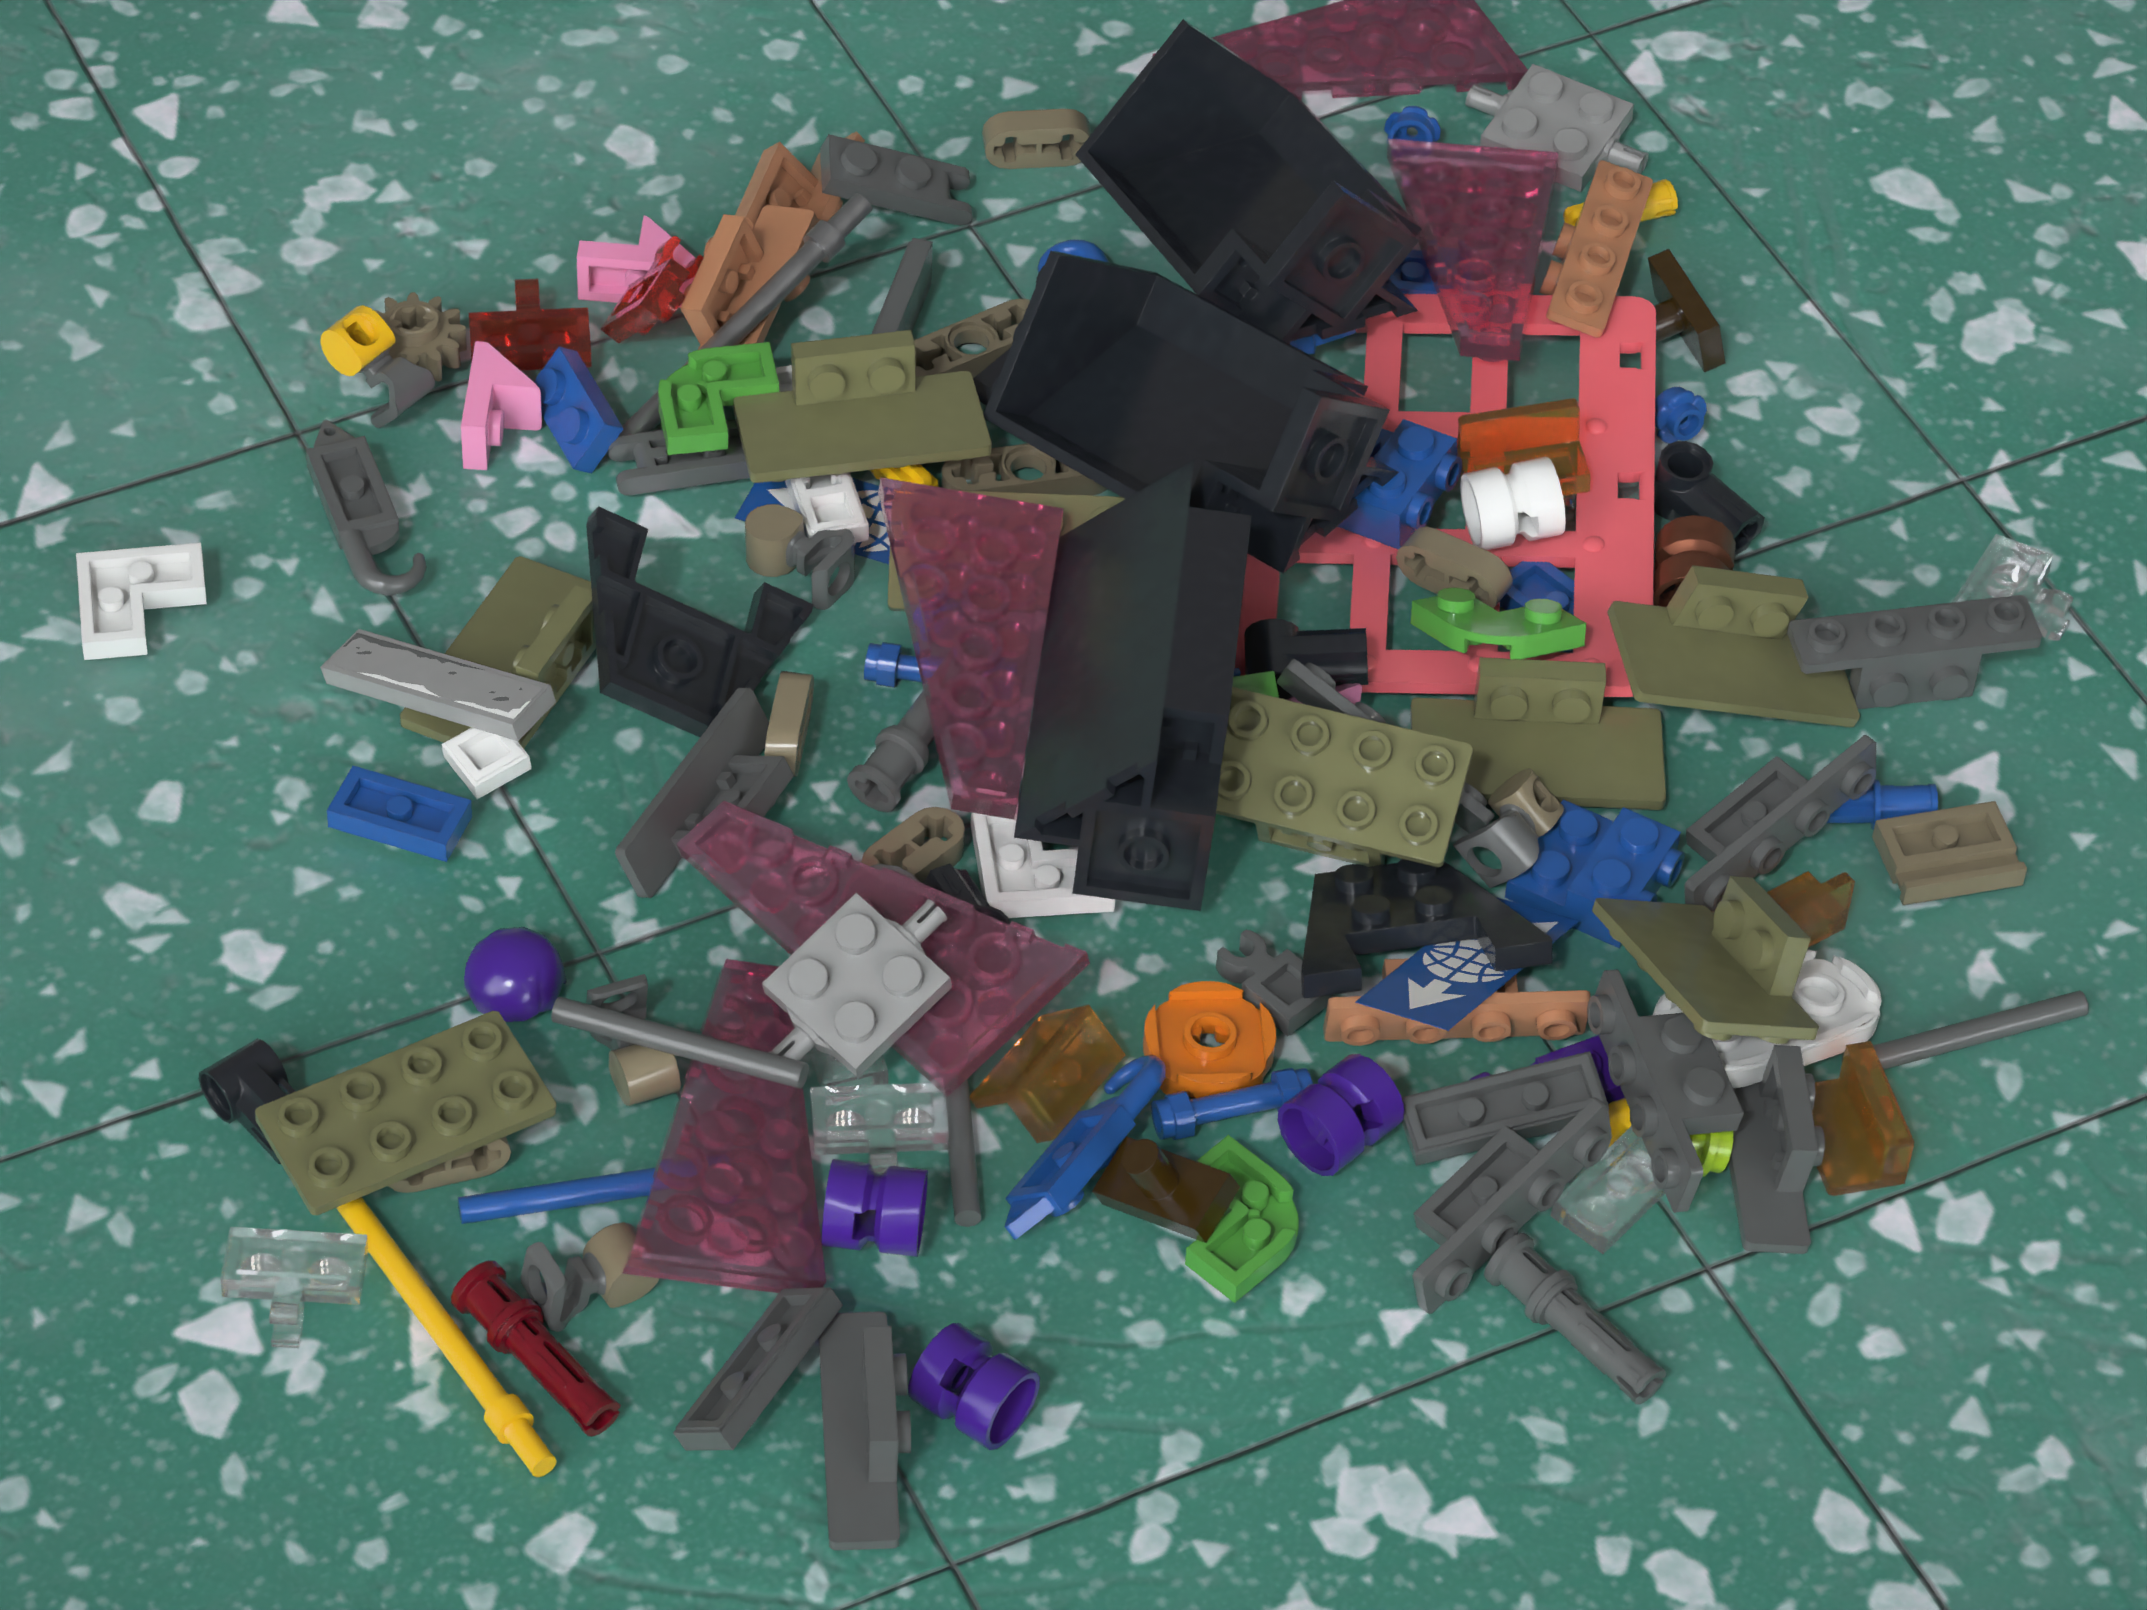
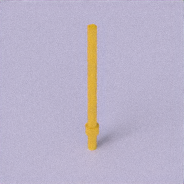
M360 1197L337 1207L336 1209L484 1408V1421L498 1441L502 1444H510L534 1477H542L552 1471L557 1460L532 1427L534 1417L518 1395L508 1394L365 1200Z

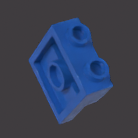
M1405 419L1401 421L1394 432L1382 428L1370 455L1399 473L1384 486L1372 482L1355 497L1358 509L1337 526L1399 549L1415 529L1426 526L1431 516L1433 505L1444 491L1450 492L1455 487L1462 470V459L1457 456V438Z
M1563 799L1561 802L1564 807L1562 815L1547 833L1538 837V859L1528 870L1507 881L1505 898L1515 903L1577 920L1579 922L1572 928L1620 949L1622 944L1611 937L1608 928L1592 912L1595 899L1609 898L1657 902L1658 896L1656 893L1663 885L1670 888L1681 871L1685 858V853L1678 850L1681 832L1624 807L1615 820L1612 821Z

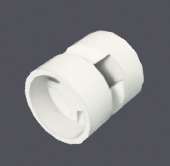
M1547 456L1513 463L1509 474H1504L1499 468L1492 467L1463 473L1461 476L1460 489L1463 513L1473 545L1484 550H1491L1512 545L1517 534H1522L1528 541H1534L1564 533L1566 519L1563 494L1555 467Z

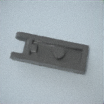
M828 134L820 148L822 193L850 199L855 193H859L874 206L959 226L966 225L972 220V207L970 204L950 199V189L963 190L970 184L969 170L965 167Z
M736 419L726 421L728 449L668 455L663 430L618 436L615 442L609 446L608 454L610 459L616 462L635 460L637 465L636 469L624 470L617 475L616 483L619 492L623 495H636L750 478Z

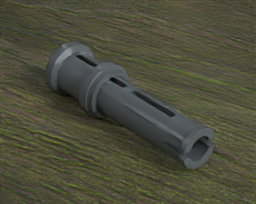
M963 646L952 648L948 658L898 725H892L881 730L875 740L876 749L864 765L855 766L847 777L850 790L862 803L881 812L894 810L901 799L900 790L912 774L921 773L929 761L928 746L977 680L984 675L986 666L977 653L972 651L964 664H962L960 661L967 653V648Z
M1519 1233L1508 1239L1489 1260L1484 1271L1485 1279L1492 1286H1504L1526 1306L1524 1313L1533 1323L1549 1324L1562 1334L1573 1347L1617 1384L1635 1404L1640 1405L1651 1398L1664 1381L1662 1379L1666 1377V1371L1639 1350L1629 1338L1600 1312H1597L1577 1292L1578 1286L1575 1283L1574 1276L1567 1270L1561 1269L1557 1271L1534 1250L1535 1243L1532 1238L1526 1233Z

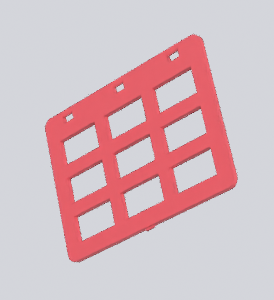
M1403 294L1418 311L1396 317L1392 311L1365 319V327L1356 329V333H1367L1364 384L1368 388L1364 396L1390 410L1382 428L1394 432L1401 421L1405 419L1457 438V448H1469L1468 472L1497 467L1504 473L1505 449L1577 450L1576 531H1564L1562 535L1528 541L1522 534H1517L1512 545L1487 551L1498 556L1507 567H1515L1522 561L1550 562L1557 568H1575L1574 616L1586 623L1585 646L1574 648L1573 653L1555 652L1525 659L1605 663L1606 686L1604 697H1634L1607 611L1613 601L1653 605L1656 309L1654 305L1641 297L1615 296L1602 336L1597 338L1549 320L1546 314L1553 295ZM1403 334H1473L1470 412L1399 411ZM1509 335L1580 336L1578 414L1506 413ZM1641 353V369L1620 367V354ZM1639 482V500L1634 498H1618V483ZM1465 526V529H1438L1473 544L1467 526ZM1336 527L1326 537L1315 532L1300 546V560L1296 563L1353 564L1350 629L1366 628L1368 685H1361L1362 693L1474 695L1479 657L1510 659V652L1498 651V645L1486 643L1469 645L1466 653L1443 650H1386L1391 565H1398L1396 556L1399 549L1340 527ZM1247 554L1235 668L1240 669V676L1245 675L1244 633L1246 628L1260 620L1277 619L1280 572ZM1500 602L1493 608L1500 612Z

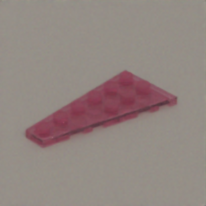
M1343 0L1211 37L1293 91L1301 100L1303 91L1331 90L1332 98L1419 94L1423 90L1424 85L1454 84L1456 92H1469L1473 84L1486 82H1506L1507 89L1513 90L1528 71L1475 0Z
M1388 139L1387 159L1407 213L1422 228L1416 238L1419 240L1420 249L1460 356L1478 357L1488 362L1503 360L1520 361L1558 172V152Z
M880 477L879 499L950 807L953 810L1014 820L1064 508Z
M726 801L718 805L677 843L683 858L790 955L856 893L884 918L895 921L901 926L927 899L932 900L935 903V907L939 906L947 916V921L943 922L921 943L925 955L951 978L952 988L891 1047L946 1097L953 1093L1090 964L1087 952L1069 944L1061 947L1036 936L1033 929L1014 921L1009 925L975 911L973 904L884 867L879 871L855 861L851 853L831 845L828 849L794 835L791 828Z
M726 959L717 977L701 1027V1034L765 1052L772 1051L794 1029L789 1015L765 994L762 983L779 966ZM691 1060L685 1076L686 1081L674 1110L653 1175L654 1180L646 1204L641 1212L635 1239L627 1256L622 1274L780 1293L782 1289L824 1287L826 1275L803 1088L798 1089Z

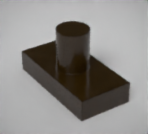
M1670 249L1648 257L1654 296L1659 302L1654 305L1656 309V343L1679 333L1704 372L1725 364L1720 326Z
M1126 1136L1092 1192L1107 1207L1207 1243L1240 1189V1186L1230 1173L1160 1149L1152 1140H1135Z

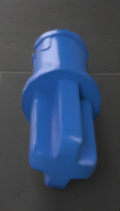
M1874 780L1872 786L1863 796L1855 800L1849 799L1830 815L1827 823H1870L1871 829L1874 830L1876 820L1938 810L1936 784L1895 786L1880 785L1879 780Z

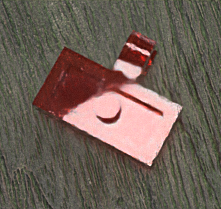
M673 236L658 247L654 262L647 274L629 285L600 328L601 331L618 344L637 332L642 336L646 335L658 320L662 323L667 322L683 302L685 295L679 289L683 283L695 277L704 257L699 254L691 259L686 268L676 262L673 258V252L681 241L677 236Z
M538 278L515 279L516 311L469 313L471 363L475 341L488 342L520 371L542 370L559 346L577 351L586 367H592L588 307L540 309Z

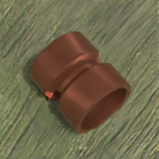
M1691 515L1676 518L1663 526L1657 535L1653 606H1668L1692 565L1733 570L1735 540L1732 532L1723 523L1710 517Z

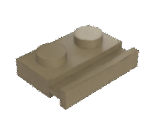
M1996 801L1875 821L1872 838L1892 883H1897L1899 886L1902 905L2022 886L2024 883L2027 867L2024 862H2019L2016 856L2017 846Z

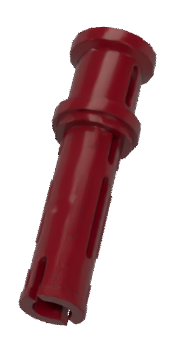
M488 1260L470 1269L454 1287L451 1295V1304L461 1314H471L487 1331V1342L497 1352L512 1354L520 1361L557 1403L573 1417L574 1421L587 1436L593 1437L607 1430L619 1416L620 1412L618 1409L621 1408V1405L551 1335L543 1325L542 1309L532 1299H522L505 1281L506 1271L496 1261Z

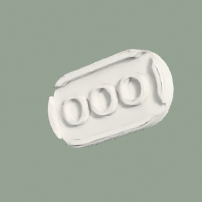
M1807 949L1792 998L1818 1024L1819 1029L1815 1040L1790 1039L1786 1044H1775L1753 1036L1732 1035L1731 1039L1725 1041L1712 1039L1732 1087H1746L1761 1082L1774 1045L1800 1046L1803 1064L1807 1066L1865 1044L1875 1033L1880 1017L1881 994L1874 980L1859 966L1847 959L1835 955L1832 962L1816 959L1817 951ZM1663 994L1655 1006L1653 1015L1683 1013L1675 1003L1668 1000L1665 994Z

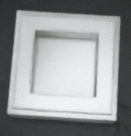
M471 727L441 744L444 758L476 799L483 797L531 769L530 757L518 741Z

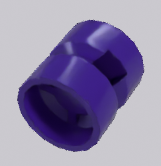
M1349 1054L1318 1079V1084H1309L1278 1109L1277 1121L1280 1133L1288 1148L1304 1166L1321 1176H1333L1364 1151V1146L1374 1145L1396 1128L1404 1119L1405 1109L1401 1094L1394 1081L1382 1067L1372 1059L1361 1054Z
M832 1159L824 1203L822 1246L860 1251L869 1241L875 1242L880 1253L918 1257L926 1210L928 1170L890 1165L880 1175L875 1174L870 1163Z
M951 1323L931 1340L921 1354L908 1384V1395L914 1402L942 1420L955 1416V1426L960 1432L986 1449L996 1450L1018 1431L1027 1418L1040 1389V1377L1037 1372L1007 1353H999L993 1356V1346L989 1341L961 1323Z

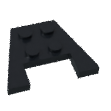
M600 506L588 517L586 529L600 693L701 737L738 688H751L753 691L761 682V678L789 644L792 636L809 617L814 604L764 582L754 592L745 630L742 631L635 581L648 528Z
M1401 859L1398 863L1369 867L1360 864L1344 865L1336 871L1318 873L1314 877L1301 969L1302 995L1305 999L1361 991L1362 971L1355 955L1477 939L1496 972L1552 964V939L1548 934L1446 861H1444L1441 867Z

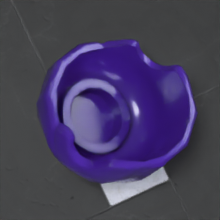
M526 927L500 928L479 941L467 960L464 975L466 991L477 1011L482 1014L498 1011L505 1022H524L536 1016L539 1012L551 1011L556 999L559 997L562 985L567 983L562 959L557 949L545 935Z

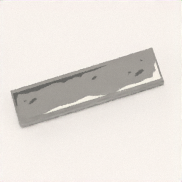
M358 629L320 667L326 684L515 741H519L556 703L551 685L361 629Z

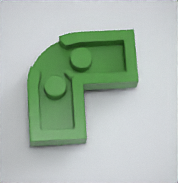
M770 342L713 347L688 353L687 365L676 370L666 380L660 379L658 388L659 415L668 455L728 449V428L723 406H732L735 397L779 392V381Z
M1445 588L1438 591L1437 596L1412 601L1410 624L1447 647L1461 653H1466L1469 645H1480L1482 643L1503 645L1504 648L1510 650V659L1512 660L1531 658L1585 646L1586 623L1562 609V605L1553 600L1532 599L1525 603V607L1498 612L1475 598V594L1467 589Z
M1227 1135L1196 1160V1162L1230 1173L1240 1186V1189L1207 1243L1195 1240L1186 1248L1185 1265L1232 1302L1236 1303L1289 1257L1297 1241L1299 1218L1293 1202L1294 1190L1288 1181L1238 1141Z

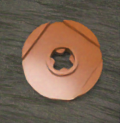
M1192 982L1180 985L1170 991L1168 1001L1159 1005L1156 1010L1154 1005L1148 1012L1144 1026L1143 1052L1144 1056L1155 1055L1165 1063L1166 1075L1160 1087L1164 1094L1186 1091L1188 1097L1199 1098L1263 1084V1078L1272 1067L1274 1061L1276 1027L1269 1010L1261 1002L1258 1010L1251 1002L1244 1000L1242 989L1223 982ZM1209 1033L1214 1034L1216 1042L1224 1044L1217 1047H1206L1198 1043L1201 1041L1202 1034Z

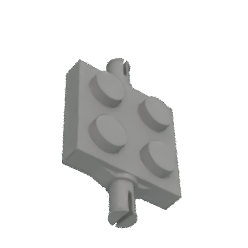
M1532 64L1516 88L1504 96L1483 88L1476 83L1473 84L1467 94L1465 102L1467 107H1472L1494 116L1481 134V152L1579 192H1582L1592 178L1601 160L1628 168L1639 174L1644 171L1649 157L1647 152L1639 151L1619 142L1621 135L1632 121L1633 103L1538 65Z
M857 893L854 894L762 983L765 994L789 1015L794 1029L768 1053L800 1061L814 1047L820 1052L834 1056L859 1078L952 988L951 978L925 955L921 943L943 922L947 921V916L939 906L935 907V903L927 899L901 926L895 921L884 918Z

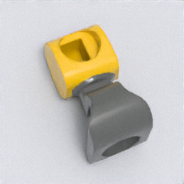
M360 305L326 329L321 335L320 344L329 363L341 374L354 376L357 373H364L370 388L375 387L381 382L388 385L389 402L371 416V423L376 428H381L396 419L432 391L435 386V380L432 373L426 368L417 366L401 356L393 359L389 352L390 347L396 342L394 333L377 312L370 307Z

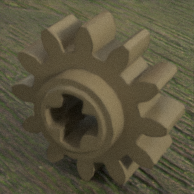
M411 292L407 297V301L397 303L393 298H385V313L374 310L382 317L395 335L396 342L390 347L389 352L393 359L401 356L417 366L426 368L432 373L434 380L438 382L442 380V365L448 368H459L461 366L460 352L467 350L466 326L460 325L459 309H448L442 312L441 297H434L426 303L419 301L418 295L415 292Z

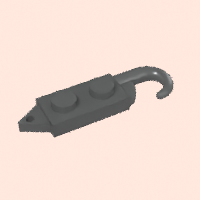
M323 420L313 448L306 449L307 468L338 545L345 553L354 578L363 588L375 594L395 595L413 589L423 579L427 566L423 554H415L413 556L412 568L401 575L381 573L377 569L372 555L392 547L399 539L400 532L399 518L365 436L355 438L330 421Z

